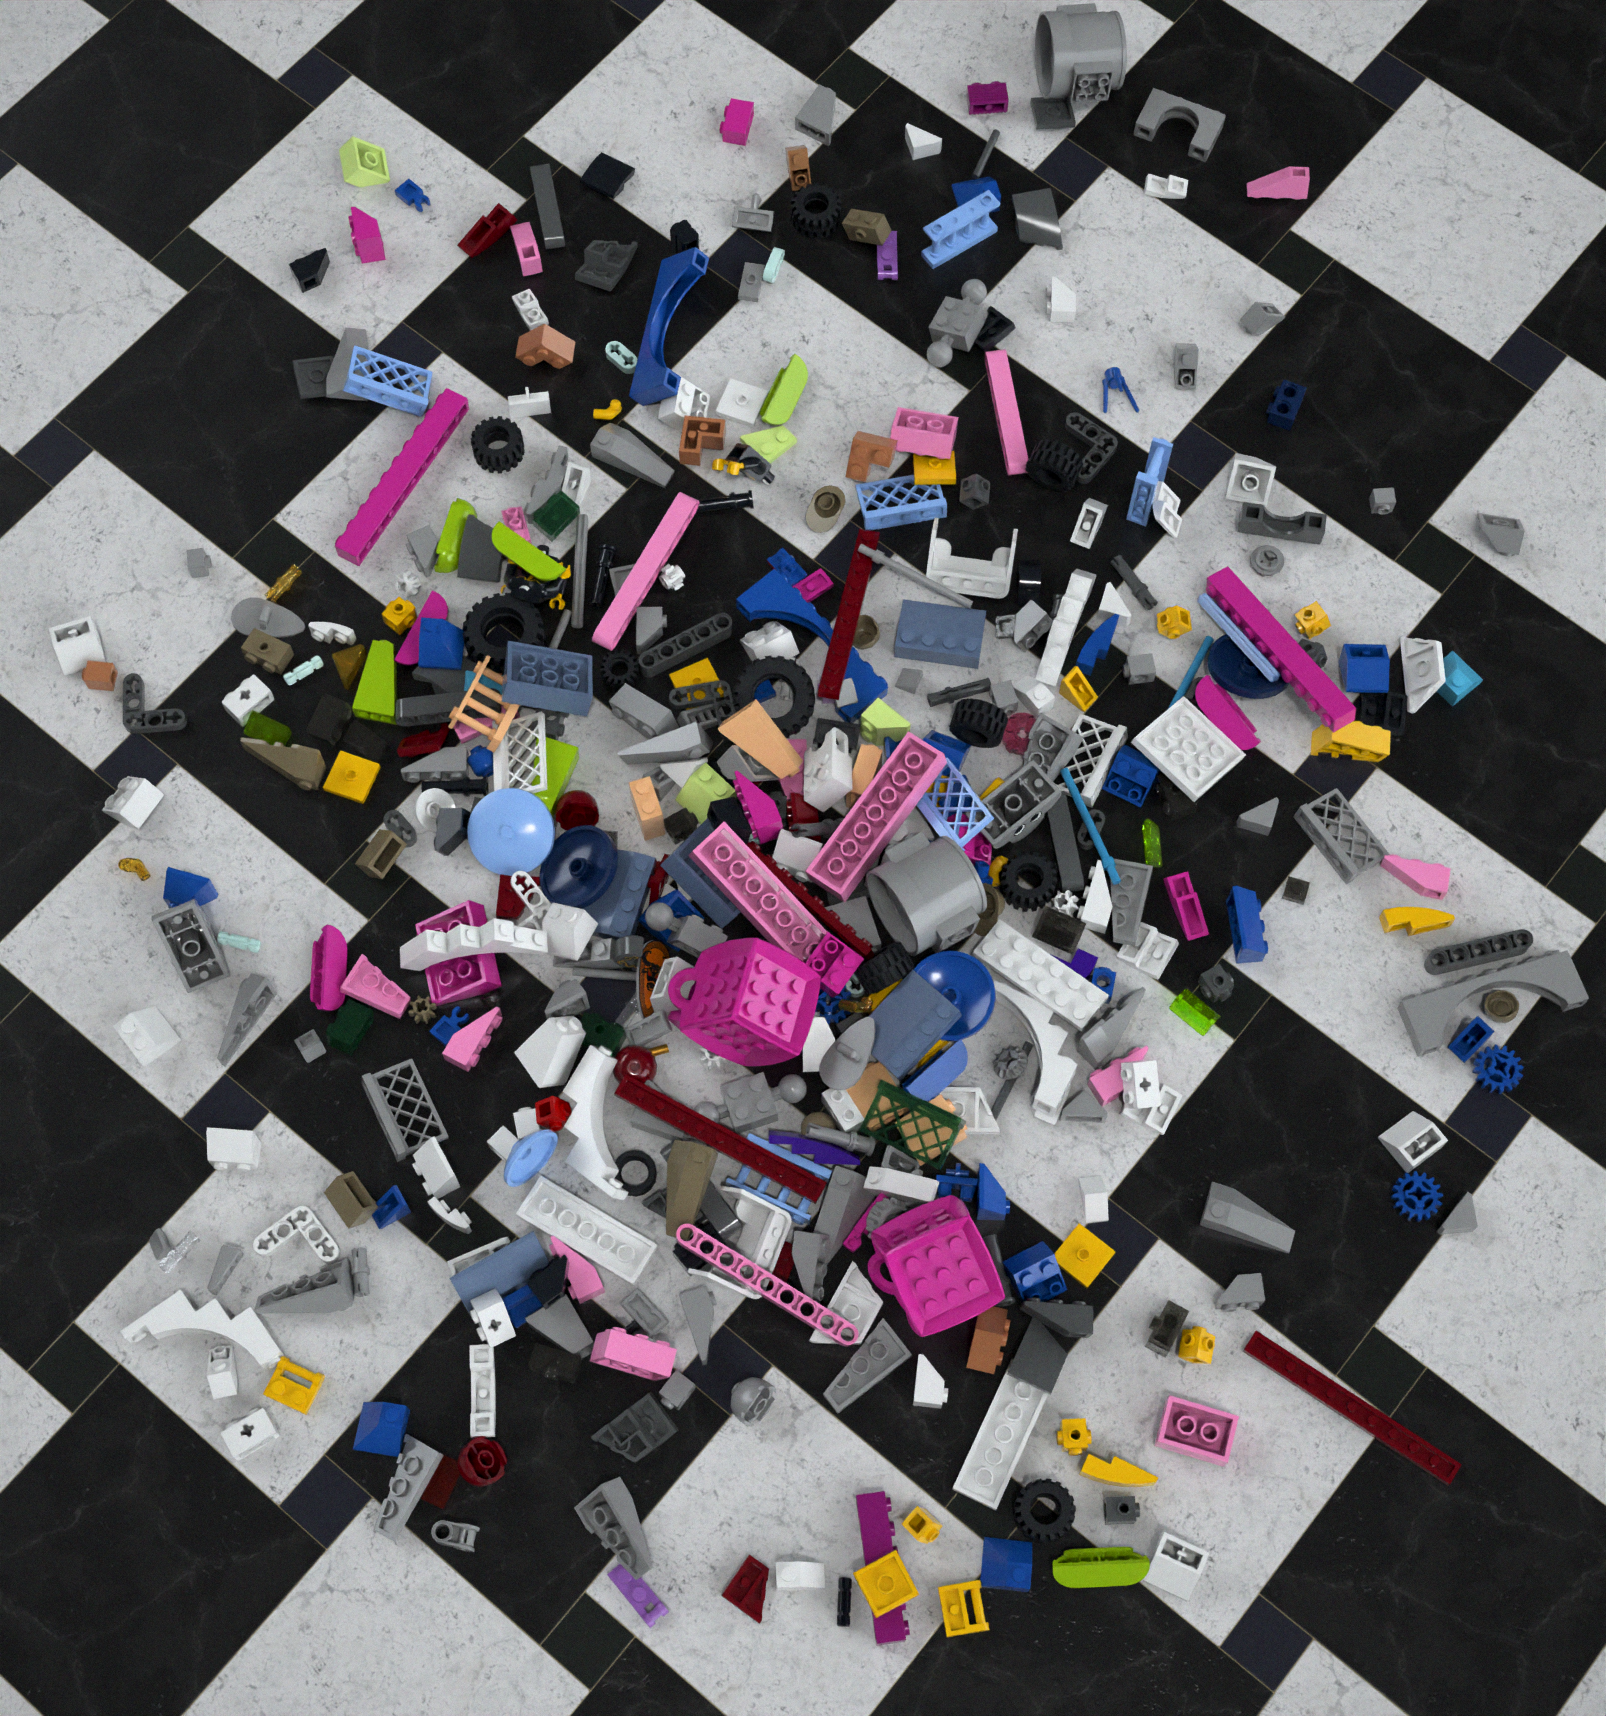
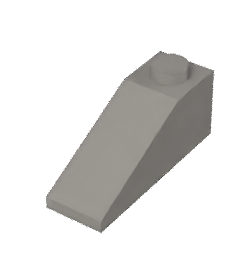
M706 1286L679 1295L702 1365H706L708 1361L714 1317L713 1305L717 1304L713 1292H708Z

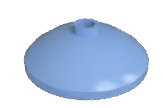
M550 1129L539 1130L517 1141L513 1145L505 1164L504 1181L510 1187H517L533 1178L546 1165L554 1153L558 1142L557 1134Z

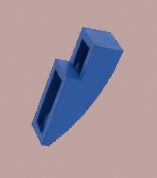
M1114 614L1103 622L1082 648L1076 661V666L1079 667L1083 674L1091 676L1096 659H1106L1118 623V614Z

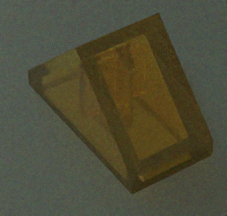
M362 644L332 654L344 689L349 690L367 656L365 647Z

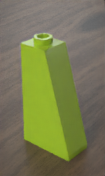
M387 640L372 641L352 709L355 717L397 725L395 702L397 701V662L394 661L396 650L394 644Z
M546 737L547 790L533 794L545 803L553 817L556 812L557 802L564 794L579 760V747ZM536 738V746H537L538 743H539V739H538V738ZM536 756V757L534 758V767H533V769H534V768L537 766V764L540 762V759H539L538 756ZM537 775L533 779L532 786L540 784V776Z

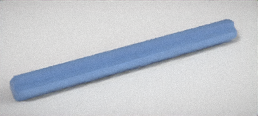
M1207 593L1200 595L1198 603L1270 682L1277 681L1280 676L1277 669Z

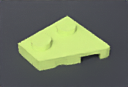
M782 425L742 435L740 442L750 445L771 464L795 445L797 438Z

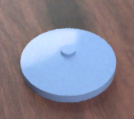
M518 788L500 789L486 795L473 809L468 822V842L476 859L488 870L499 875L512 876L517 871L528 873L539 867L552 850L555 839L554 820L548 807L536 795Z

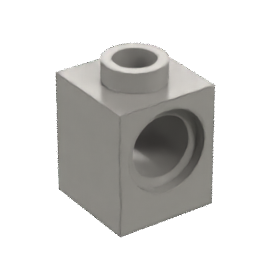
M1152 653L1127 656L1125 665H1122L1123 676L1127 677L1129 685L1154 682L1156 669Z
M1011 680L990 685L989 696L992 704L1001 708L1007 716L1015 713L1019 702Z
M676 1370L659 1391V1396L662 1398L660 1402L670 1410L674 1407L679 1411L696 1389L695 1384Z

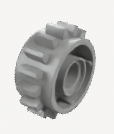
M891 1197L890 1200L883 1198V1201L877 1202L867 1217L866 1230L869 1232L868 1238L871 1239L872 1231L911 1209L906 1206L905 1202Z

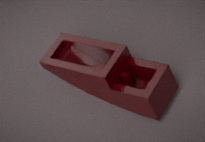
M498 203L487 217L482 215L457 246L473 258L501 238L517 219Z

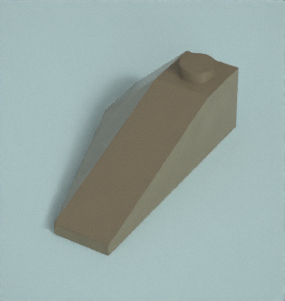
M241 737L240 742L245 751L297 784L300 788L304 790L319 789L327 768L320 750L292 744L290 748L284 746L282 742H275L274 745H270L264 740Z
M674 1140L667 1161L666 1235L676 1238L677 1229L681 1225L691 1224L694 1226L718 1157L715 1149L694 1142ZM683 1230L680 1233L681 1239L689 1241L692 1232L690 1230Z

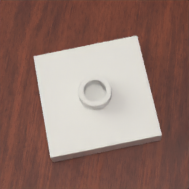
M730 378L715 413L718 416L754 428L768 391Z

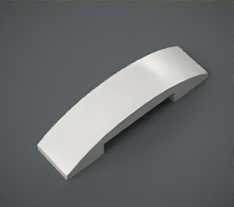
M488 1344L470 1345V1437H495L496 1381L494 1347L490 1348Z

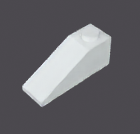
M870 1166L863 1188L876 1197L883 1193L888 1199L894 1197L902 1201L929 1203L934 1201L939 1181L889 1168Z

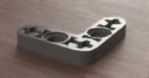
M1073 412L1066 417V430L1092 447L1082 459L1083 467L1076 479L1081 484H1087L1092 481L1115 453L1118 441L1115 436L1083 415ZM1078 421V424L1071 425V422ZM1093 430L1097 436L1093 438L1088 437L1086 432ZM1108 443H1111L1112 445H1111V446L1109 445V446L1105 449V452H1104V451H1103L1104 445H1105V444H1108ZM1098 455L1102 461L1095 463L1091 460V457ZM1089 466L1090 468L1088 470V475L1084 474L1082 476L1081 472H1085L1087 467Z
M136 673L128 674L124 678L123 725L129 733L176 731L186 726L187 717L180 709L145 711L144 681ZM133 681H137V684H135L136 693H133V689L130 686L133 684ZM132 699L139 700L138 706L134 708L128 707V703ZM176 716H179L180 719H178L177 723H174L173 720H175ZM151 718H161L159 724L155 726L149 724ZM133 719H136L137 722L134 726H131L130 723L133 722Z
M723 680L678 687L669 694V704L674 709H686L713 704L718 727L724 720L736 713L730 686ZM717 688H721L724 691V700L720 701V693L717 692ZM701 690L706 696L703 699H696L693 694ZM687 693H690L691 701H688ZM676 695H679L680 698H682V702H678L677 699H675ZM727 706L731 709V712L728 715H722L719 712V708ZM719 731L724 740L731 741Z

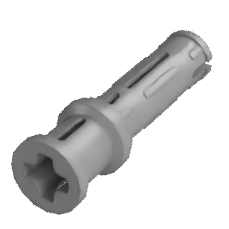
M808 1123L805 1134L808 1138L844 1146L847 1151L852 1152L856 1150L864 1152L866 1156L872 1155L876 1142L874 1136H861L855 1131L849 1133L841 1132Z

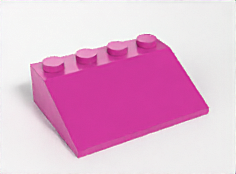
M467 900L419 922L415 926L417 936L425 930L447 933L459 924L481 927L487 923L484 905ZM494 953L458 957L425 968L431 1001L436 1006L483 995L502 986Z

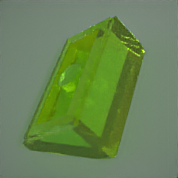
M253 710L243 732L254 739L264 740L270 745H274L275 742H282L284 746L292 734L288 726Z
M1146 819L1142 827L1145 864L1152 865L1153 867H1162L1159 827L1150 819Z
M1188 989L1180 993L1169 1007L1173 1013L1202 1036L1221 1017Z

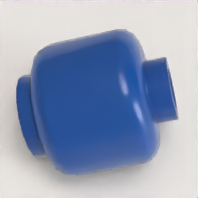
M481 745L474 747L470 751L471 755L468 757L467 762L477 777H490L494 774L493 752Z

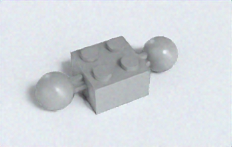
M970 279L963 284L961 289L963 300L947 296L944 298L929 325L933 343L927 349V359L933 366L944 367L949 364L953 356L952 348L970 351L986 321L982 305H978L984 301L987 295L986 286L981 280Z
M654 903L647 908L645 913V921L651 929L663 931L668 928L672 932L667 942L696 958H699L702 951L726 942L728 938L727 935L723 934V929L715 925L710 927L704 924V920L699 916L692 914V916L675 918L672 909L665 903Z
M764 1072L720 1086L724 1104L715 1106L705 1102L697 1105L694 1111L718 1124L720 1119L729 1117L734 1133L740 1134L778 1121V1112L774 1102L783 1099L788 1103H797L805 1097L807 1086L802 1077L796 1074H789L780 1080L777 1087L769 1089Z

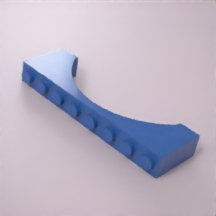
M696 247L661 261L629 397L642 406L678 394L681 377L666 366L663 344L667 327L680 301L702 275L706 274L709 257Z
M775 568L736 599V608L749 622L753 619L761 618L790 621L811 630L828 647L830 646L833 629L829 621L825 617H821L811 602L807 603L802 598L801 592L796 587L793 588L788 583L786 576L783 573H778ZM852 646L844 679L852 678L858 703L841 708L835 706V712L844 722L854 723L877 698L883 699L888 691L886 680L882 676L878 677L873 672V667L870 663L864 662L859 657L858 651Z

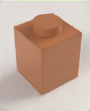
M87 661L86 668L82 671V680L88 689L114 691L118 671L113 663Z

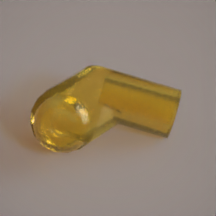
M124 858L118 863V867L121 870L137 873L141 881H145L151 876L140 859Z
M863 997L861 1002L841 999L839 1009L852 1013H868L872 1010L873 1000L869 997Z

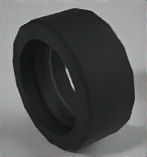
M632 1150L623 1153L616 1160L615 1164L619 1172L615 1179L623 1183L622 1188L629 1192L628 1196H641L652 1189L656 1183L657 1172L654 1161L649 1155L642 1151ZM630 1161H640L648 1169V1178L639 1186H629L622 1179V1168Z

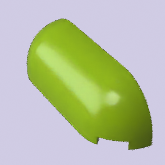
M793 354L790 357V362L785 369L781 367L759 413L762 416L761 420L767 424L781 425L789 420L807 383V367L797 354Z
M457 498L456 502L453 501L436 550L439 557L434 565L435 572L450 573L458 569L461 542L468 515H474L477 518L474 507L464 499Z
M500 521L494 526L492 542L495 548L536 579L552 581L566 571V568Z
M1131 1547L1070 1549L1064 1551L1063 1555L1057 1560H1053L1054 1578L1058 1583L1069 1588L1128 1586L1141 1581L1147 1575L1150 1568L1148 1557L1133 1552Z

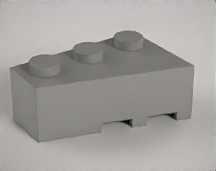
M626 683L609 700L614 716L618 719H623L648 740L679 728L670 709Z

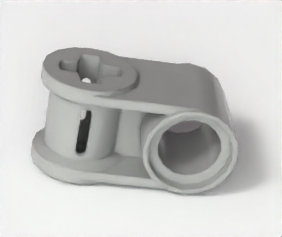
M440 1520L433 1525L431 1534L433 1539L440 1545L466 1552H474L475 1548L473 1545L476 1533L479 1532L480 1528L469 1524ZM448 1527L450 1530L449 1535L444 1539L438 1538V1529Z

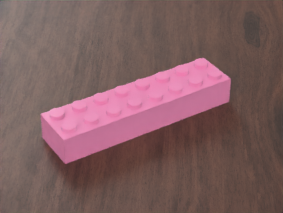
M908 731L805 872L809 879L845 903L947 764L944 753Z
M725 822L688 855L769 943L806 962L826 935L827 931Z

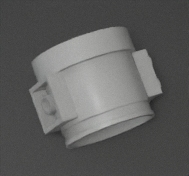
M1095 3L1059 5L1056 11H1042L1039 14L1035 31V67L1038 86L1044 99L1066 98L1068 96L1070 103L1108 100L1110 89H1121L1126 73L1127 46L1123 20L1118 11L1097 12Z
M923 831L918 834H909L898 845L896 843L889 845L885 849L881 864L866 874L868 894L879 919L895 942H901L907 953L911 956H916L932 947L935 953L941 952L973 934L980 920L977 914L983 913L987 908L986 893L981 879L962 848L948 836H941L936 841L929 842Z

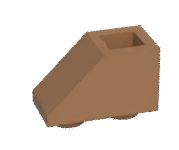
M805 145L786 147L787 168L792 191L799 190L802 186L806 188L807 184H811L807 147Z

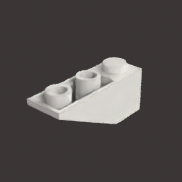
M1098 860L1096 867L1091 866L1088 879L1092 880L1091 886L1085 887L1083 899L1087 900L1085 906L1080 905L1077 918L1081 919L1079 927L1105 934L1112 910V902L1102 862Z

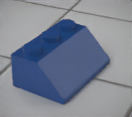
M1232 886L1226 905L1236 964L1262 962L1265 955L1268 954V943L1266 940H1263L1262 933L1265 932V925L1259 916L1261 901L1256 898L1255 891Z

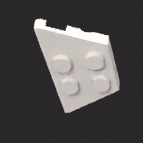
M1402 636L1400 637L1405 693L1408 696L1407 711L1413 714L1446 682L1442 644L1436 640L1412 639Z
M946 1087L937 1095L941 1094L945 1100L950 1099L956 1109L953 1111V1114L957 1119L961 1117L968 1128L965 1130L966 1134L1000 1135V1129L980 1087Z
M852 1261L827 1309L857 1328L858 1339L852 1345H861L881 1309L883 1301L860 1272L856 1263ZM824 1316L821 1318V1325L823 1328L830 1329L833 1326V1321L830 1317ZM843 1329L841 1337L844 1341H851L853 1333L849 1329ZM814 1330L810 1338L811 1343L838 1344L817 1330Z

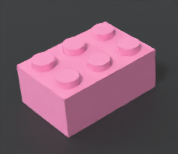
M898 407L890 439L898 440L897 452H911L920 456L929 455L935 456L938 459H950L956 439L959 417Z
M619 1327L606 1329L604 1332L596 1335L590 1362L652 1381L670 1377L677 1349L670 1347V1343L657 1340L656 1343L648 1341L649 1337L642 1334L632 1336L626 1334L627 1330Z
M1169 1395L1165 1401L1154 1446L1224 1467L1229 1460L1239 1416Z

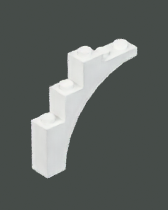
M1076 569L1071 574L1066 593L1062 597L1057 616L1053 620L1035 680L1053 686L1057 685L1074 632L1091 594L1096 574Z
M495 918L481 927L459 924L447 933L425 930L400 947V967L421 971L442 961L485 953L513 952L544 955L548 952L547 931L513 926L512 921Z
M994 980L996 1002L1003 1005L1018 1018L1028 1031L1036 1048L1039 1059L1040 1080L1032 1108L1053 1117L1075 1075L1078 1065L1071 1058L1059 1055L1066 1043L1068 1032L1058 1025L1050 1024L1055 1013L1026 992H1019L1004 982Z

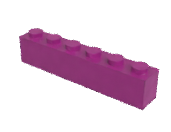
M885 1491L856 1495L865 1566L894 1550L898 1552L897 1546L892 1545L891 1536H895L894 1522H889L888 1512H892L890 1497H885ZM906 1603L878 1618H875L872 1612L876 1646L906 1641V1636L910 1635L908 1620L903 1621L902 1611L906 1610Z

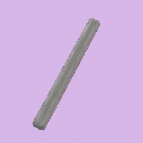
M578 514L576 522L571 617L573 628L583 627L588 516L586 514Z

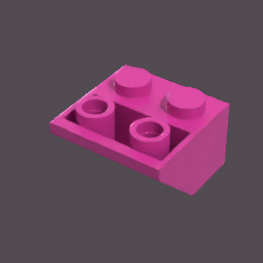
M351 207L352 215L348 216L350 228L352 229L351 237L356 256H360L362 264L386 260L378 221L360 209Z
M956 814L948 817L947 821L955 822ZM962 814L961 822H969V819ZM960 826L958 834L960 838L967 834L968 826ZM979 832L963 846L964 852L973 866H975L976 861L982 860L991 865L992 845Z
M827 932L805 963L820 974V989L833 998L839 995L864 958Z

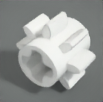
M667 564L661 569L662 573L659 579L667 590L674 588L676 591L683 586L682 582L685 574L678 565L673 567V565Z
M410 570L396 575L398 580L394 582L397 593L404 594L405 598L419 593L417 588L421 586L418 575L411 573Z
M1069 890L1065 893L1057 891L1058 895L1051 899L1055 905L1051 909L1055 913L1058 912L1061 918H1064L1065 914L1073 917L1075 910H1079V907L1076 905L1079 898L1075 895L1072 896V892Z
M704 1048L700 1049L701 1054L705 1055L700 1058L701 1063L707 1062L708 1070L711 1067L720 1069L722 1062L727 1063V1059L719 1055L714 1056L712 1059L710 1055H713V1052Z

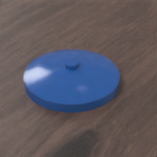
M943 951L925 958L914 968L918 975L948 999L962 1014L957 1022L940 1039L941 1041H959L969 1038L987 1024L995 1007L996 991L990 973L979 960L963 952Z

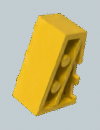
M1353 721L1333 733L1329 727H1325L1322 724L1312 731L1311 755L1318 756V752L1331 753L1333 758H1338L1339 754L1352 755L1353 760L1380 762L1390 755L1391 731L1382 729L1380 726H1369L1360 721Z

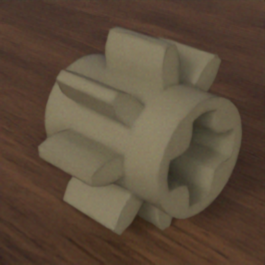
M417 996L415 1002H410L413 1010L409 1011V1015L415 1016L414 1020L417 1024L420 1021L428 1024V1020L431 1017L436 1018L432 1010H435L437 1006L435 1003L430 1004L431 999L429 996L426 999Z

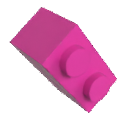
M731 98L729 106H725V121H721L720 133H722L723 142L746 146L754 117V102Z

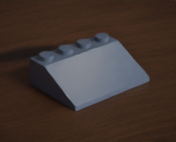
M903 599L894 657L978 669L986 611Z
M513 641L507 642L502 702L587 716L593 698L591 655Z
M707 818L660 866L722 929L740 911L688 856L714 831Z
M617 849L618 865L612 883L597 901L582 908L598 923L592 936L603 939L612 938L616 941L623 936L635 935L639 924L638 919L642 915L650 890L648 888V881L651 875H655L654 870L657 863L655 857Z
M912 969L868 1016L874 1019L876 1028L871 1055L901 1081L957 1022L962 1014L948 999Z
M534 1231L450 1277V1280L471 1316L469 1311L473 1310L470 1300L495 1288L503 1299L526 1286L532 1274L539 1270L542 1272L549 1267V1261Z

